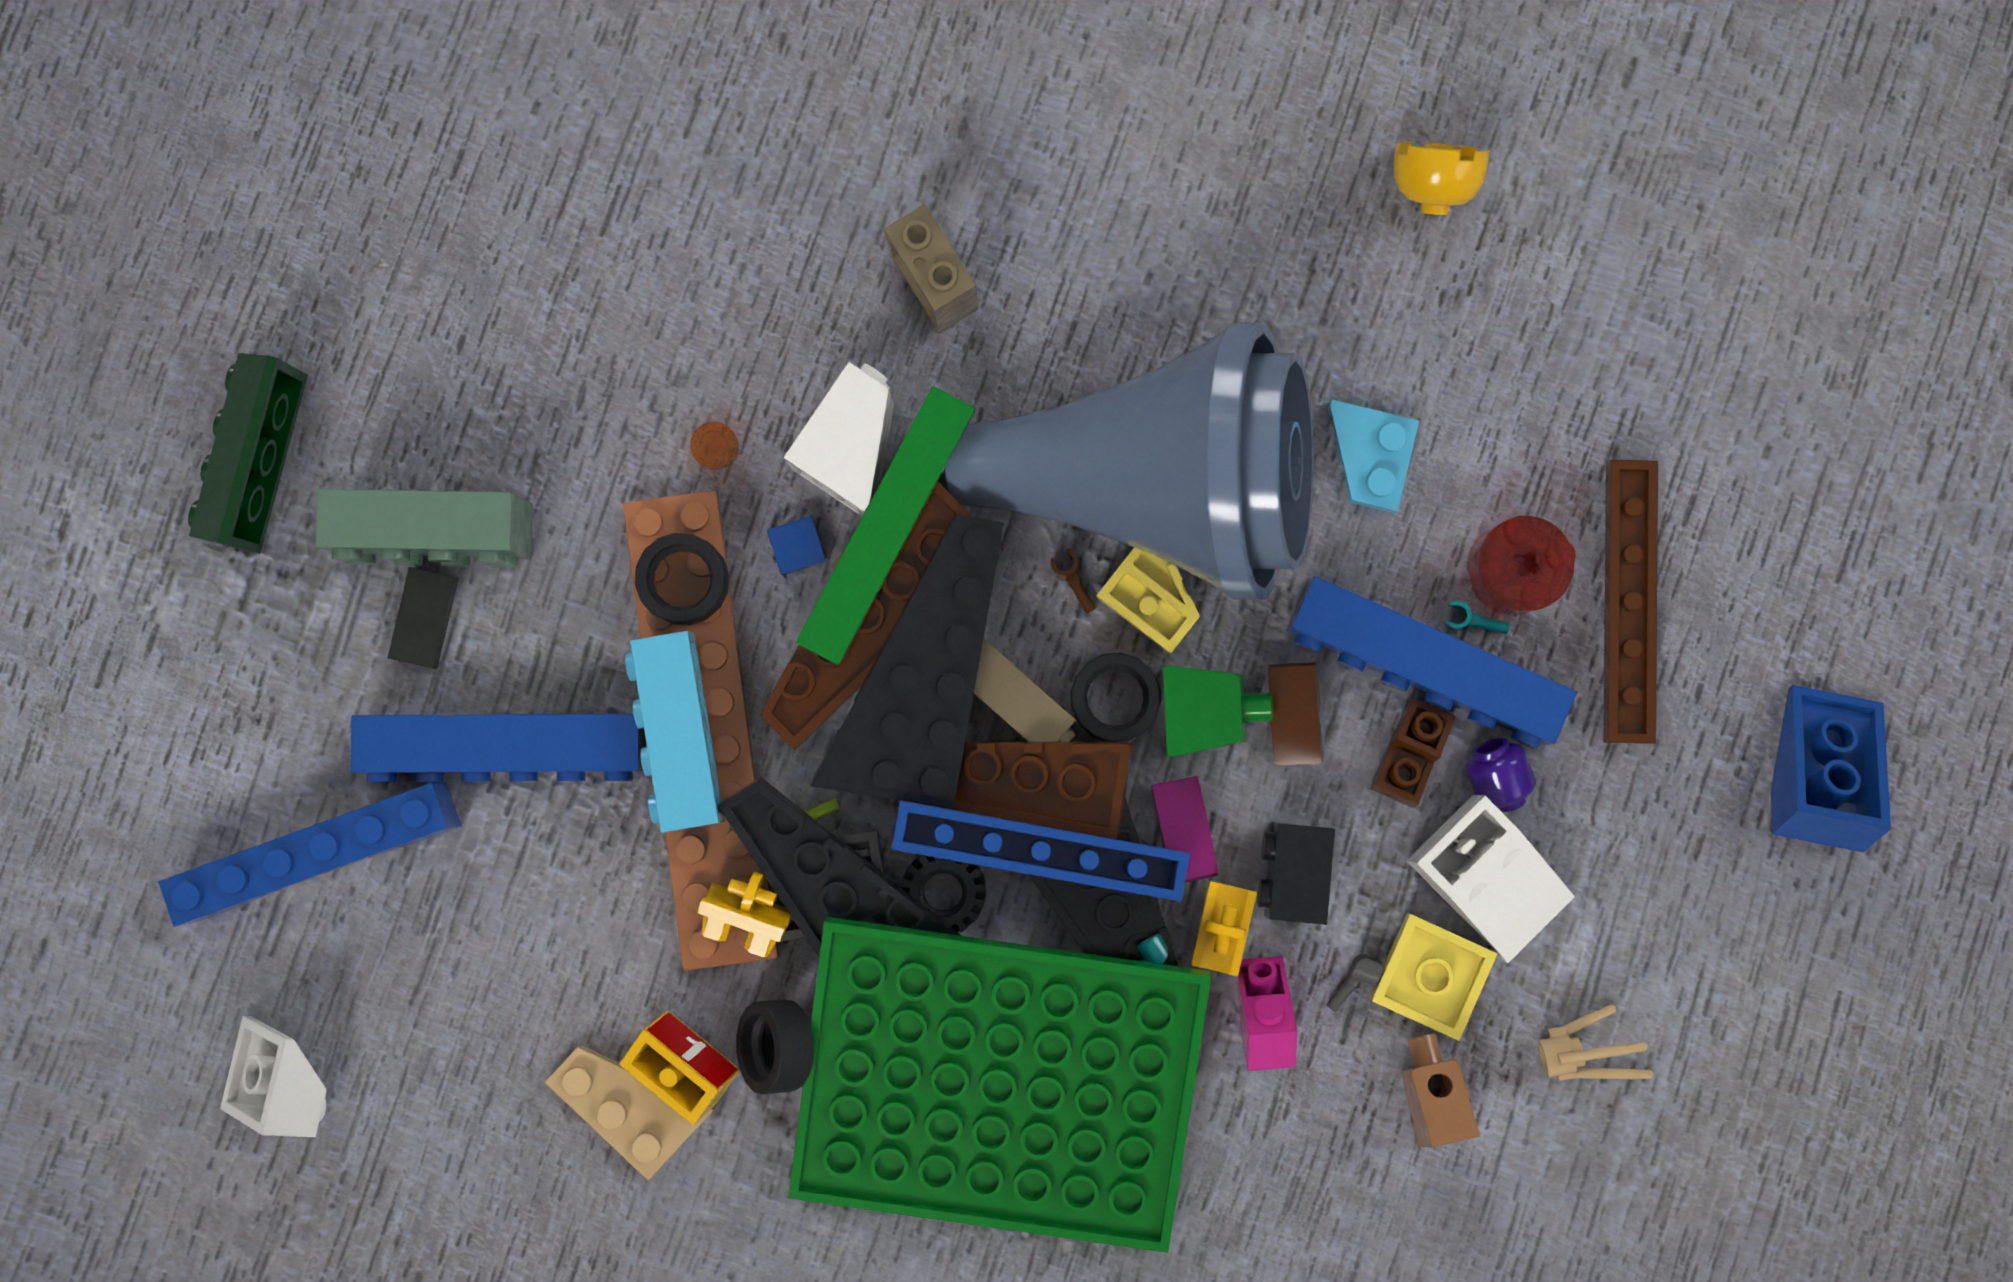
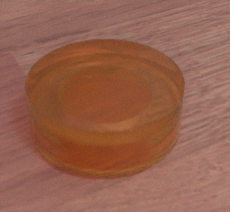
M707 422L699 426L693 433L690 448L693 457L701 466L710 470H722L730 466L737 458L739 442L735 433L727 425L720 422Z

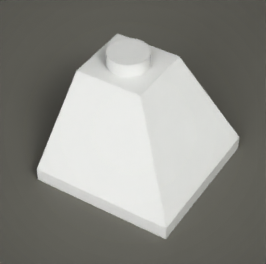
M242 1016L220 1109L261 1135L316 1137L319 1122L323 1119L326 1112L325 1096L327 1089L294 1039L252 1016Z

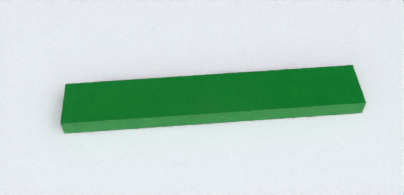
M932 386L795 643L838 666L841 665L976 411L974 407Z

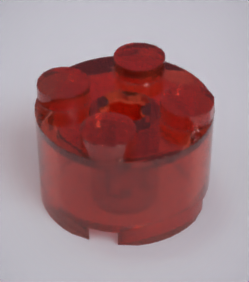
M1534 516L1510 518L1486 530L1474 542L1467 559V569L1472 589L1476 597L1484 605L1502 614H1525L1543 609L1555 603L1568 589L1573 578L1576 552L1563 532L1551 522ZM1519 557L1525 560L1524 567L1527 569V572L1521 575L1516 573L1518 564L1513 561Z

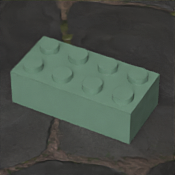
M317 489L315 547L332 552V559L346 560L347 564L376 565V557H380V560L394 561L393 564L422 566L423 558H428V561L441 562L443 566L467 567L470 566V558H476V562L488 563V566L517 567V559H531L533 504L512 492Z

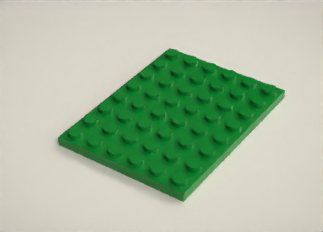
M826 917L823 925L810 1026L813 1037V1062L810 1075L802 1088L788 1199L1168 1253L1210 989V971Z

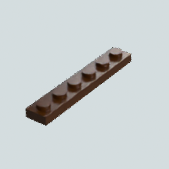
M1609 460L1606 462L1603 743L1656 744L1658 461Z

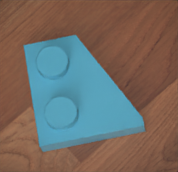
M1332 399L1328 405L1329 417H1332L1337 439L1336 448L1346 477L1344 482L1349 502L1390 513L1398 512L1419 421Z

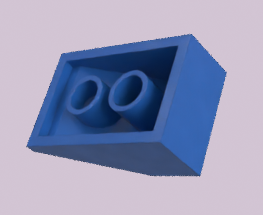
M1792 685L1788 689L1771 786L1772 835L1865 852L1891 830L1884 705L1882 702Z

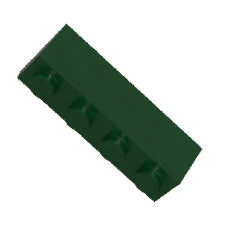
M238 353L235 364L229 367L226 374L225 388L228 392L224 407L217 412L213 422L215 440L211 455L209 454L205 457L201 466L200 477L203 485L198 500L194 501L189 511L190 537L248 552L261 553L308 378L307 374L276 357Z

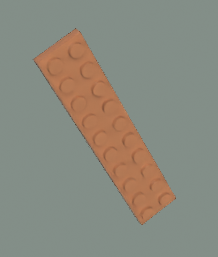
M716 490L623 503L640 639L683 631L695 634L721 800L723 801L756 780L730 578L728 594L721 608L707 620L692 625L672 624L651 614L640 601L635 587L636 565L643 551L657 538L672 533L693 534L708 541L723 556L728 569L719 494ZM678 551L669 554L659 563L655 571L654 584L657 593L666 603L674 607H688L698 603L706 595L710 587V572L707 564L700 556L692 552ZM725 818V822L665 832L683 971L778 958L779 949L777 941L769 955L765 958L749 953L744 948L749 931L732 926L726 941L718 942L701 934L704 915L697 912L702 898L706 897L713 882L728 887L733 878L748 884L754 872L763 874L727 819ZM764 876L761 889L771 892L770 884Z

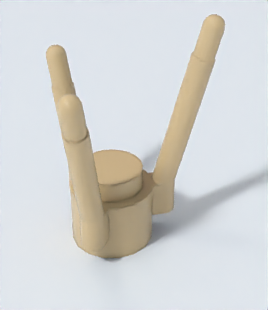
M1613 1004L1595 1010L1564 1026L1547 1029L1548 1038L1538 1040L1540 1059L1547 1078L1557 1076L1558 1081L1574 1078L1636 1080L1652 1079L1654 1073L1651 1070L1577 1068L1585 1066V1061L1628 1055L1630 1053L1644 1052L1648 1049L1647 1043L1637 1042L1583 1050L1578 1037L1569 1038V1035L1615 1013L1616 1007Z

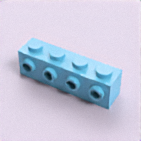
M683 631L630 640L632 652L625 653V664L629 680L637 682L639 700H633V714L637 728H644L647 747L640 749V756L644 775H652L655 795L648 796V807L652 823H659L660 831L663 833L725 822L724 815L718 807L722 800L695 634Z

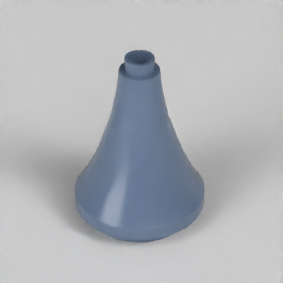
M1232 323L1208 342L1158 369L1076 401L1005 419L968 424L938 482L960 505L1001 509L1068 523L1154 554L1209 582L1233 600H1265L1273 590L1279 569H1298L1300 567L1308 543L1313 501L1314 443L1311 399L1306 370L1298 353L1278 352L1274 335L1266 323Z

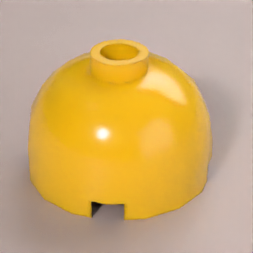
M1396 142L1394 179L1398 190L1406 199L1421 203V213L1449 215L1450 206L1466 204L1477 195L1483 186L1490 150L1477 151L1476 147L1425 143L1424 147L1412 146V142Z

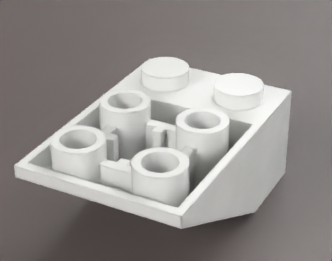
M1472 795L1406 860L1506 963H1509L1575 897L1522 832L1485 795Z

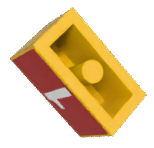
M668 1010L643 1029L619 1063L622 1068L691 1125H695L717 1104L740 1072L737 1066Z

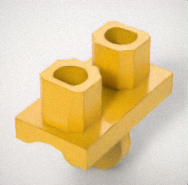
M758 872L752 874L748 884L733 878L728 887L713 882L706 897L702 898L697 912L704 915L701 933L704 937L718 942L726 941L732 926L749 931L744 948L749 953L764 958L769 955L776 941H781L792 916L785 907L774 904L777 897L776 893L761 889L764 875Z
M1209 880L1190 961L1191 966L1238 977L1257 895L1256 891Z

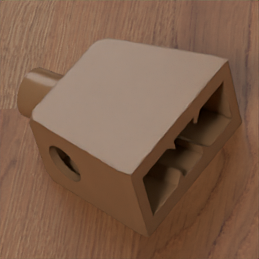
M1436 1033L1408 1039L1414 1068L1401 1072L1418 1147H1437L1480 1137L1458 1060H1442ZM1432 1076L1436 1077L1440 1082V1092L1437 1096L1432 1095L1428 1089V1080Z

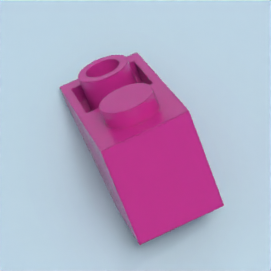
M1283 956L1242 959L1236 980L1241 1035L1248 1071L1296 1067L1297 1027Z

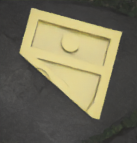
M1135 547L1096 595L1099 600L1168 654L1174 651L1200 617L1191 596L1188 595L1183 585L1182 577L1177 567L1154 554Z

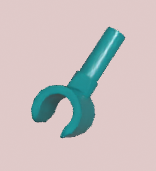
M1453 601L1448 604V607L1462 609L1466 615V620L1460 624L1444 621V624L1450 630L1460 631L1470 626L1507 634L1509 631L1510 623L1472 613L1470 607L1465 602Z
M1155 934L1136 946L1143 958L1141 960L1143 962L1162 964L1168 955V948L1160 934Z

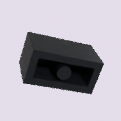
M1272 822L1271 832L1264 831L1261 857L1262 860H1269L1267 879L1259 880L1257 906L1265 908L1264 916L1270 920L1327 925L1335 838L1334 828Z

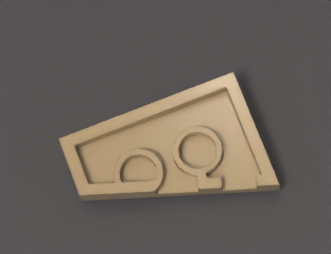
M583 1045L578 1046L545 1083L649 1181L716 1107L714 1106L695 1125H691L619 1065L620 1062Z

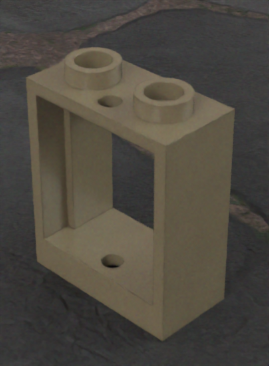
M926 204L884 228L891 259L938 334L978 310L976 284Z

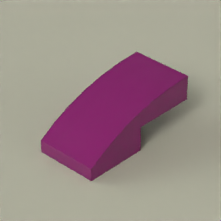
M1198 776L1151 785L1163 848L1190 853L1185 882L1218 876L1216 857Z

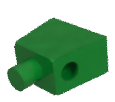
M1163 666L1167 757L1183 756L1247 742V722L1274 720L1272 692L1245 694L1244 675L1178 666Z

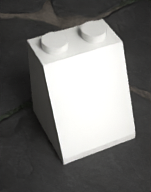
M848 362L783 458L794 472L863 517L881 483L894 402L889 390L890 386L886 384L888 379L883 374L866 363L859 369Z

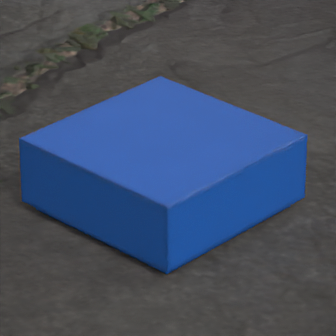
M812 515L767 530L782 576L827 562Z

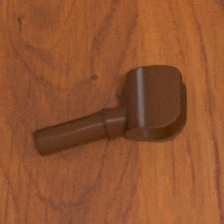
M1067 549L1070 559L1074 562L1073 566L1066 571L1057 568L1053 557H1051L1052 571L1058 579L1068 583L1084 612L1088 614L1095 610L1096 607L1078 574L1080 564L1077 554L1073 550Z

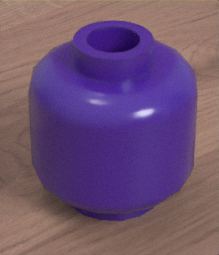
M1505 738L1492 739L1476 746L1471 752L1472 757L1465 766L1475 795H1485L1501 812H1510L1522 807L1526 803L1525 798L1533 791L1536 785V779L1524 749L1518 744L1508 743Z

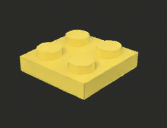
M1407 913L1384 963L1382 975L1374 986L1369 1000L1460 1041L1497 957V953Z

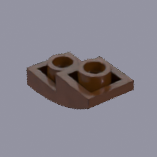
M1316 662L1269 665V692H1272L1274 707L1271 733L1275 766L1322 764L1324 753L1319 716L1321 701Z
M1412 697L1395 729L1370 789L1411 808L1416 807L1420 802L1434 762L1441 757L1456 716Z

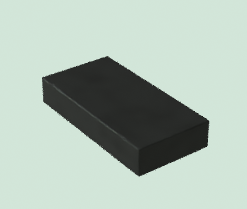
M409 567L388 659L438 669L459 578Z

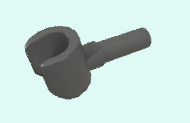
M1367 954L1356 956L1351 965L1349 976L1345 980L1346 982L1326 1005L1336 1012L1354 989L1357 988L1360 981L1375 986L1384 970L1382 962Z

